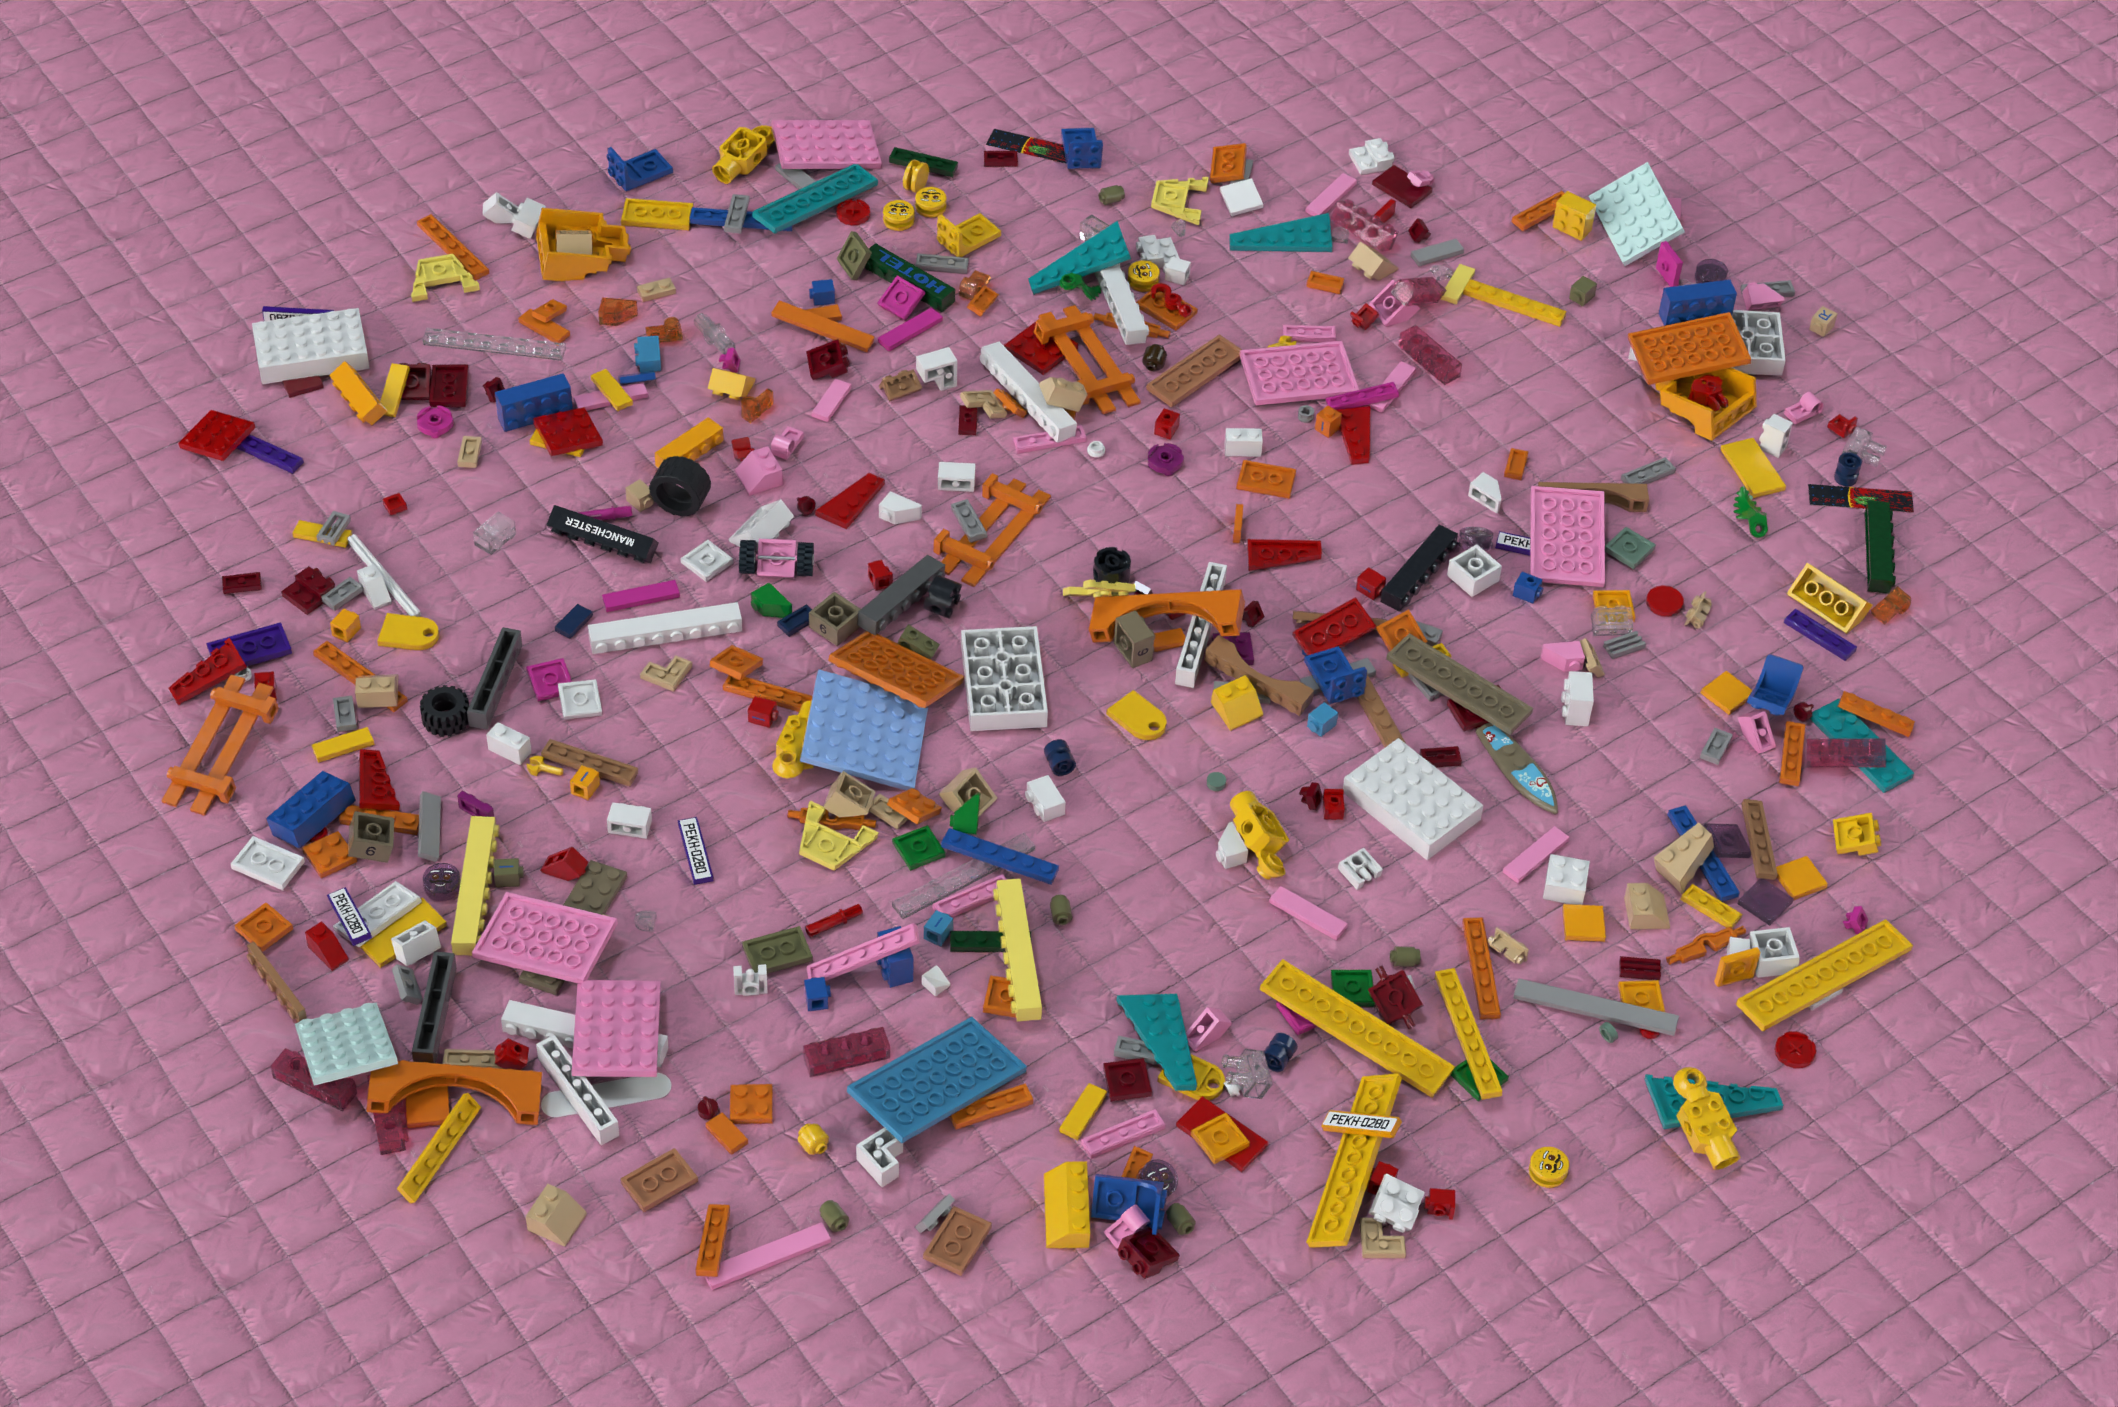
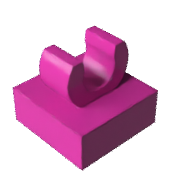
M728 348L727 354H722L719 358V362H723V369L729 368L730 372H738L741 360L735 348Z
M1854 906L1853 912L1846 913L1848 921H1843L1846 929L1853 928L1857 935L1865 930L1868 918L1862 906Z

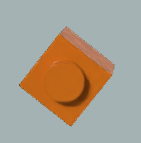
M1329 405L1316 415L1315 430L1327 438L1331 437L1340 429L1342 414Z

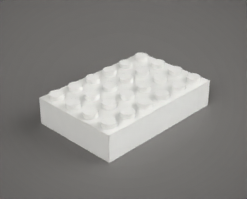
M359 308L252 323L262 384L318 375H330L344 361L355 368L356 371L370 369Z
M1733 310L1732 318L1749 352L1751 364L1732 368L1746 374L1782 376L1786 360L1780 312Z
M1037 626L961 630V651L970 731L1047 727L1048 710Z
M1399 738L1344 777V794L1426 860L1430 859L1481 820L1483 804Z

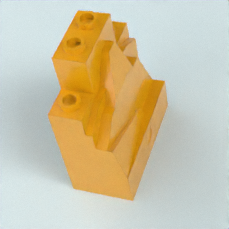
M541 208L536 230V240L542 280H583L588 273H597V271L607 272L608 266L612 264V261L626 262L627 255H630L631 245H628L629 234L626 233L625 226L607 225L603 213ZM556 230H591L592 255L557 252Z
M1733 368L1655 384L1656 390L1660 391L1661 405L1669 408L1670 412L1688 419L1695 427V434L1711 441L1757 407L1756 378ZM1706 375L1717 376L1722 379V394L1729 401V406L1726 408L1720 406V410L1715 412L1709 407L1688 400L1693 381Z

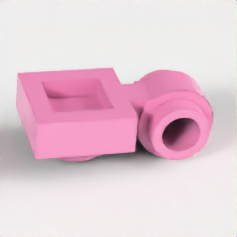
M1420 170L1410 171L1407 176L1411 183L1417 187L1430 186L1435 180L1434 176L1425 170L1422 172Z

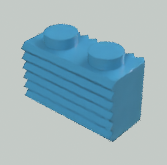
M659 336L637 337L638 343H634L635 354H638L635 355L636 366L640 367V372H660Z

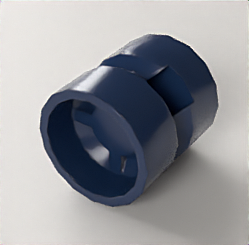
M1847 452L1841 454L1835 470L1834 480L1839 485L1846 487L1855 485L1861 469L1862 459L1854 453Z
M1053 740L1045 746L1044 754L1054 775L1064 776L1075 769V759L1065 740Z
M1276 1033L1260 1056L1262 1063L1272 1071H1283L1289 1059L1292 1058L1298 1049L1296 1041L1285 1033Z

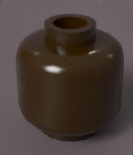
M1152 344L1146 348L1142 363L1149 371L1160 370L1164 367L1167 352L1163 346Z

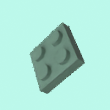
M1625 527L1605 545V552L1635 569L1655 550L1656 544Z

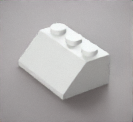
M781 499L761 506L728 540L739 547L740 540H756V551H758L759 539H776L780 535L779 532L790 525L789 521L794 515Z

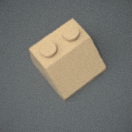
M556 230L557 252L592 255L591 230Z
M1361 241L1349 256V259L1353 262L1352 266L1358 270H1364L1363 274L1371 280L1373 278L1381 280L1398 270V267L1385 256Z
M1050 377L1039 384L1045 401L1049 405L1079 412L1087 396L1083 384L1070 382L1064 378Z
M367 675L357 677L355 696L358 708L397 706L399 675Z
M976 767L962 770L939 793L947 807L953 812L977 792L981 793L979 817L997 799Z
M842 771L830 787L823 807L838 817L867 815L876 791Z
M1627 883L1624 900L1630 929H1670L1664 894L1648 883Z
M547 1184L526 1215L527 1230L562 1246H566L587 1212L566 1191Z

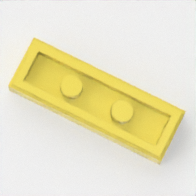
M1459 264L1442 292L1440 299L1457 305L1466 284L1474 276L1475 269Z

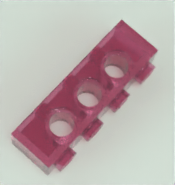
M1349 199L1337 201L1330 218L1333 222L1382 252L1392 249L1399 231L1394 229V226L1382 222L1378 216L1367 213L1365 208L1354 205V202Z
M1434 277L1399 279L1394 283V288L1390 293L1404 306L1436 304L1447 290Z
M1417 325L1400 333L1398 346L1441 383L1446 385L1461 376L1462 363Z
M1885 738L1807 739V767L1886 766Z
M884 1027L871 1028L867 1031L851 1033L846 1036L834 1037L825 1041L804 1045L803 1058L809 1076L814 1077L889 1059L890 1044Z
M285 1048L270 1066L273 1079L342 1112L357 1094L355 1081L351 1077L314 1086L305 1057L296 1051L292 1052Z
M367 1075L369 1085L370 1075ZM402 1100L388 1114L373 1112L381 1155L406 1151L405 1142H408L409 1138L407 1129H402V1125L406 1124L404 1112H399V1108L403 1107Z

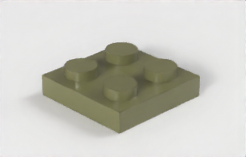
M851 231L837 260L851 280H858L872 252L858 233Z

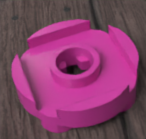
M428 406L417 414V428L432 438H439L454 425L451 411L443 406H437V408Z

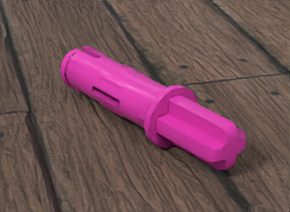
M611 506L612 508L578 513L589 517L601 514V516H594L592 518L598 520L613 519L615 521L616 518L631 517L632 507L622 506L613 508Z

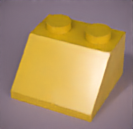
M712 368L708 389L713 390L712 394L723 396V393L730 394L729 398L740 400V397H747L756 378Z
M1246 675L1213 689L1211 703L1230 731L1263 716L1256 689Z

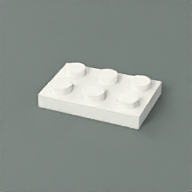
M253 836L232 861L231 869L283 890L305 861L304 857Z

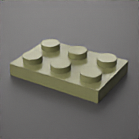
M800 926L742 941L743 950L754 973H758V965L766 964L768 974L813 961V956Z

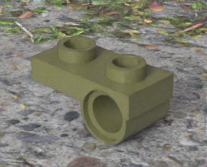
M909 624L897 643L930 660L940 646L939 643Z

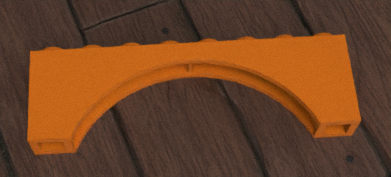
M1242 589L1095 597L1089 632L1093 643L1111 642L1115 636L1116 618L1136 610L1139 616L1143 618L1164 613L1195 615L1210 622L1221 636H1238L1241 630L1245 600Z
M401 1060L396 1065L370 1072L367 1112L388 1114L398 1102L415 1092L433 1087L456 1086L473 1089L492 1097L509 1111L516 1124L538 1125L542 1072Z

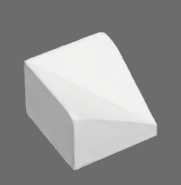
M937 965L922 975V985L934 996H937L951 986Z

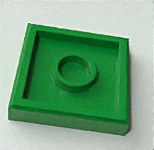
M928 825L892 839L893 845L910 871L946 857L945 850L941 847V844Z
M1331 970V986L1333 991L1359 1007H1374L1375 1002L1368 991L1369 988L1373 987L1372 970Z
M1465 1060L1454 1068L1451 1076L1470 1095L1479 1101L1481 1100L1480 1093L1468 1062ZM1491 1060L1501 1086L1508 1081L1509 1076Z

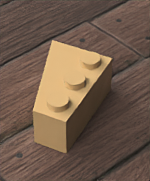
M1697 823L1654 857L1656 870L1681 894L1685 891V887L1690 879L1692 880L1698 867L1702 866L1714 848L1712 834L1700 823Z

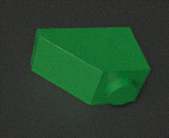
M767 583L751 592V606L762 616L784 618L792 613V604L772 584Z
M977 792L955 810L954 815H950V827L963 833L977 834L981 793Z

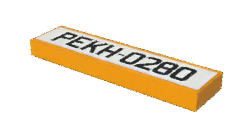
M1329 1110L1321 1127L1324 1131L1394 1138L1402 1121L1399 1117Z

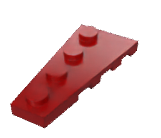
M1370 406L1337 409L1336 411L1342 414L1340 431L1351 465L1369 463Z
M871 473L866 474L815 510V516L847 529L885 485V479Z
M1248 539V571L1319 560L1322 558L1321 541Z
M230 637L224 641L225 644L220 649L216 648L213 650L211 656L204 662L201 660L196 664V668L192 672L185 673L168 687L178 705L224 681L230 675H235L247 668Z
M360 749L359 808L399 811L400 804L396 800L395 790L390 784L391 780L386 773V766L380 750Z

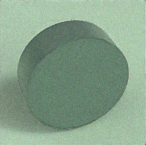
M1220 772L1210 773L1207 776V787L1213 791L1223 790L1226 786L1225 775Z
M1605 1022L1599 1027L1601 1036L1607 1042L1613 1043L1618 1039L1616 1029L1609 1022Z

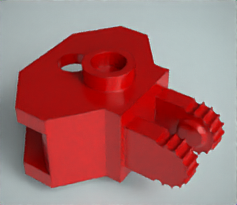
M1706 375L1693 381L1688 400L1709 407L1715 412L1720 410V406L1722 408L1729 406V401L1722 394V379L1717 376Z

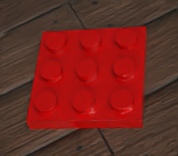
M1034 322L1004 344V347L1014 357L1044 375L1063 361L1065 356L1052 337H1049L1048 343L1041 344L1034 333L1036 322ZM1070 339L1075 348L1078 349L1079 344Z
M585 407L533 418V424L551 456L603 446V439Z
M210 410L178 444L180 449L224 461L256 427L252 421Z

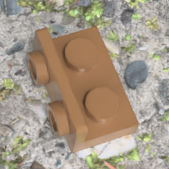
M913 369L910 371L903 370L893 377L891 375L884 377L879 388L880 390L884 389L890 402L921 391L922 386Z

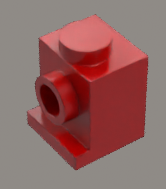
M882 559L868 563V577L875 591L886 589L893 583L892 571L890 572L888 566L884 565Z
M1324 789L1322 801L1324 819L1343 820L1345 811L1344 789Z
M1430 1188L1429 1195L1424 1197V1209H1427V1214L1449 1216L1450 1220H1453L1455 1190Z

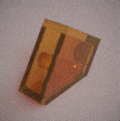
M602 297L598 311L599 324L618 326L638 315L637 301Z

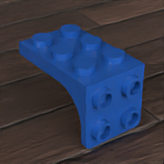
M1094 128L1061 129V138L1068 169L1101 168L1103 141L1096 139Z
M612 147L607 148L608 173L625 191L673 173V167L657 149L624 161Z
M1339 646L1304 657L1306 666L1329 704L1342 702L1343 700L1364 694L1367 669L1361 667L1353 670Z
M1769 654L1766 657L1759 680L1748 697L1747 703L1756 709L1763 708L1769 710L1773 715H1784L1794 699L1804 669L1803 665Z
M1096 1174L1091 1217L1118 1220L1126 1210L1137 1204L1151 1221L1146 1226L1152 1229V1235H1157L1158 1229L1162 1230L1165 1210H1161L1164 1209L1167 1197V1190L1163 1189L1164 1182Z

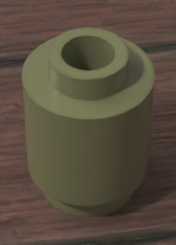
M1114 185L1102 188L1098 196L1101 203L1103 202L1104 205L1120 202L1121 199L1125 198V193L1122 186Z
M1065 895L1052 897L1050 909L1053 922L1058 925L1068 924L1072 920L1070 901Z
M1395 946L1390 951V962H1393L1395 967H1414L1419 965L1420 949Z
M828 1200L821 1205L819 1209L820 1216L833 1232L843 1231L848 1226L849 1217L837 1202Z
M1174 1203L1166 1210L1167 1219L1177 1233L1180 1235L1191 1233L1194 1230L1196 1221L1185 1206Z

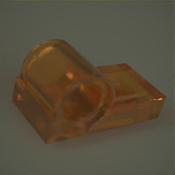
M975 270L969 278L964 277L960 283L959 296L972 300L984 285H988L990 275Z
M676 317L665 319L664 325L645 327L646 336H659V343L683 340L681 324Z
M767 388L756 398L752 396L743 397L741 399L742 418L751 423L759 418L767 409H770L774 404L773 391Z
M1897 586L1871 609V614L1885 625L1897 613L1903 614L1908 610L1912 601L1911 597Z

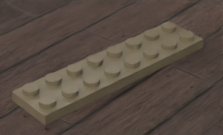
M1410 633L1387 654L1386 660L1509 735L1533 712L1531 706Z
M590 860L585 868L586 872L579 878L563 906L602 915L607 912L625 882L627 872ZM523 970L519 977V983L553 995H557L565 982L562 979Z

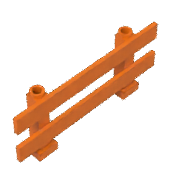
M1074 305L1063 308V312L1067 317L1056 320L1052 312L1038 316L1039 320H1036L1034 330L1035 335L1041 344L1048 343L1049 337L1053 338L1080 380L1077 382L1084 385L1087 396L1083 405L1089 404L1090 398H1093L1103 414L1116 411V407L1106 394L1113 391L1119 393L1128 407L1141 403L1131 387L1135 383L1134 375L1128 372L1121 373L1090 327V324L1094 323V317L1091 313H1081L1077 306ZM1075 330L1078 332L1108 378L1096 379L1067 336V332Z
M992 473L982 486V497L988 500L991 496L996 497L979 517L986 532L1010 504L1021 510L984 553L973 548L978 541L970 543L966 534L957 541L950 537V531L943 528L934 539V553L941 555L943 551L948 553L941 561L945 564L944 573L950 575L962 560L970 563L973 566L963 576L961 582L975 587L988 570H992L995 562L1036 514H1040L1043 506L1051 498V495L1038 489L1031 497L1022 493L1026 483L1013 478L1008 485L998 482V475Z
M230 675L224 688L212 689L210 698L215 700V704L181 766H174L168 769L167 778L171 779L172 782L161 800L162 803L177 807L188 786L200 790L190 808L191 812L205 815L216 795L219 796L221 802L229 803L236 790L233 778L227 776L231 766L259 715L262 716L263 722L271 724L279 710L276 699L270 697L273 691L272 686L258 683L252 696L239 693L246 681L245 678ZM230 708L243 710L209 775L196 772Z

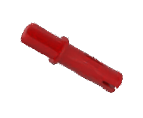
M857 904L845 910L839 909L835 914L806 925L805 930L808 937L811 938L842 923L847 924V920L863 913L860 904Z

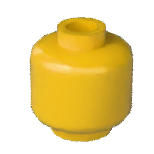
M808 1123L799 1130L798 1143L809 1155L822 1154L826 1151L829 1136L819 1124Z

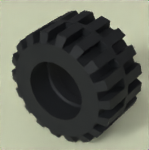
M443 685V687L437 686L434 690L430 689L428 694L422 696L423 699L420 700L422 724L428 732H431L433 735L439 734L440 737H444V735L449 737L454 733L456 735L459 734L460 730H465L466 725H469L467 714L469 700L466 693L462 692V689H455V686L447 687V685Z

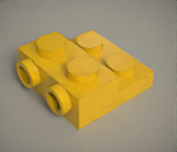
M1872 812L1833 819L1837 854L1858 851L1859 856L1877 853L1878 847L1882 846L1880 835H1876V831H1880L1878 820H1874Z

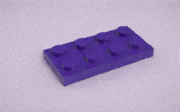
M281 622L230 636L246 666L292 654L291 646ZM229 637L206 643L210 656L211 652L216 648L220 649L225 644L224 641Z

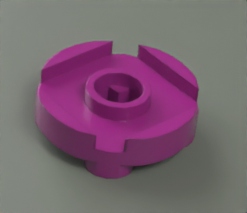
M1164 443V446L1157 444L1151 447L1148 452V467L1156 472L1171 476L1183 466L1184 455H1182V450L1174 444Z

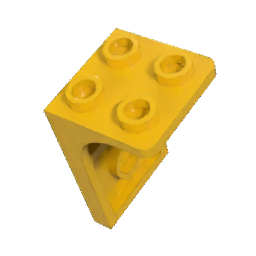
M981 213L956 226L942 214L938 216L937 241L956 257H963L1001 236V230Z

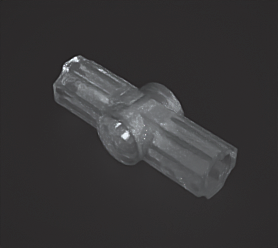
M700 313L694 319V325L703 333L704 339L709 345L713 344L722 354H727L728 348H735V343L726 335L725 329L721 324H715L706 314Z

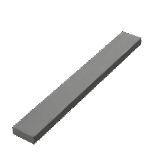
M1518 979L1513 998L1672 1036L1675 1035L1679 1015L1524 979Z

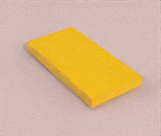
M626 198L621 225L689 230L690 215L694 205L693 203Z
M1754 438L1721 445L1720 450L1753 498L1786 489L1785 483Z
M423 897L419 905L360 946L380 968L396 959L391 941L393 937L423 921H427L435 926L437 932L447 926L444 918Z

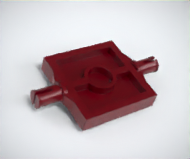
M1383 965L1379 966V968L1377 967L1375 970L1381 980L1369 988L1368 991L1386 1024L1391 1025L1398 1020H1404L1408 1029L1414 1028L1416 1024L1410 1015L1424 1005L1405 971L1401 970L1396 974L1387 975Z

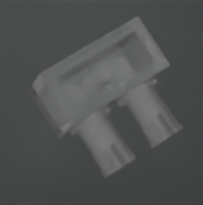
M1856 427L1843 448L1842 454L1847 452L1857 454L1862 459V462L1877 467L1881 457L1868 451L1883 457L1887 445L1872 441V432Z
M1245 1049L1240 1056L1225 1054L1222 1057L1223 1068H1234L1237 1071H1229L1227 1073V1084L1240 1085L1243 1097L1262 1099L1273 1085L1264 1051Z

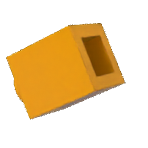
M344 608L330 622L332 636L347 643L361 629L359 615Z
M581 765L570 780L571 794L586 800L590 799L600 785L599 772Z

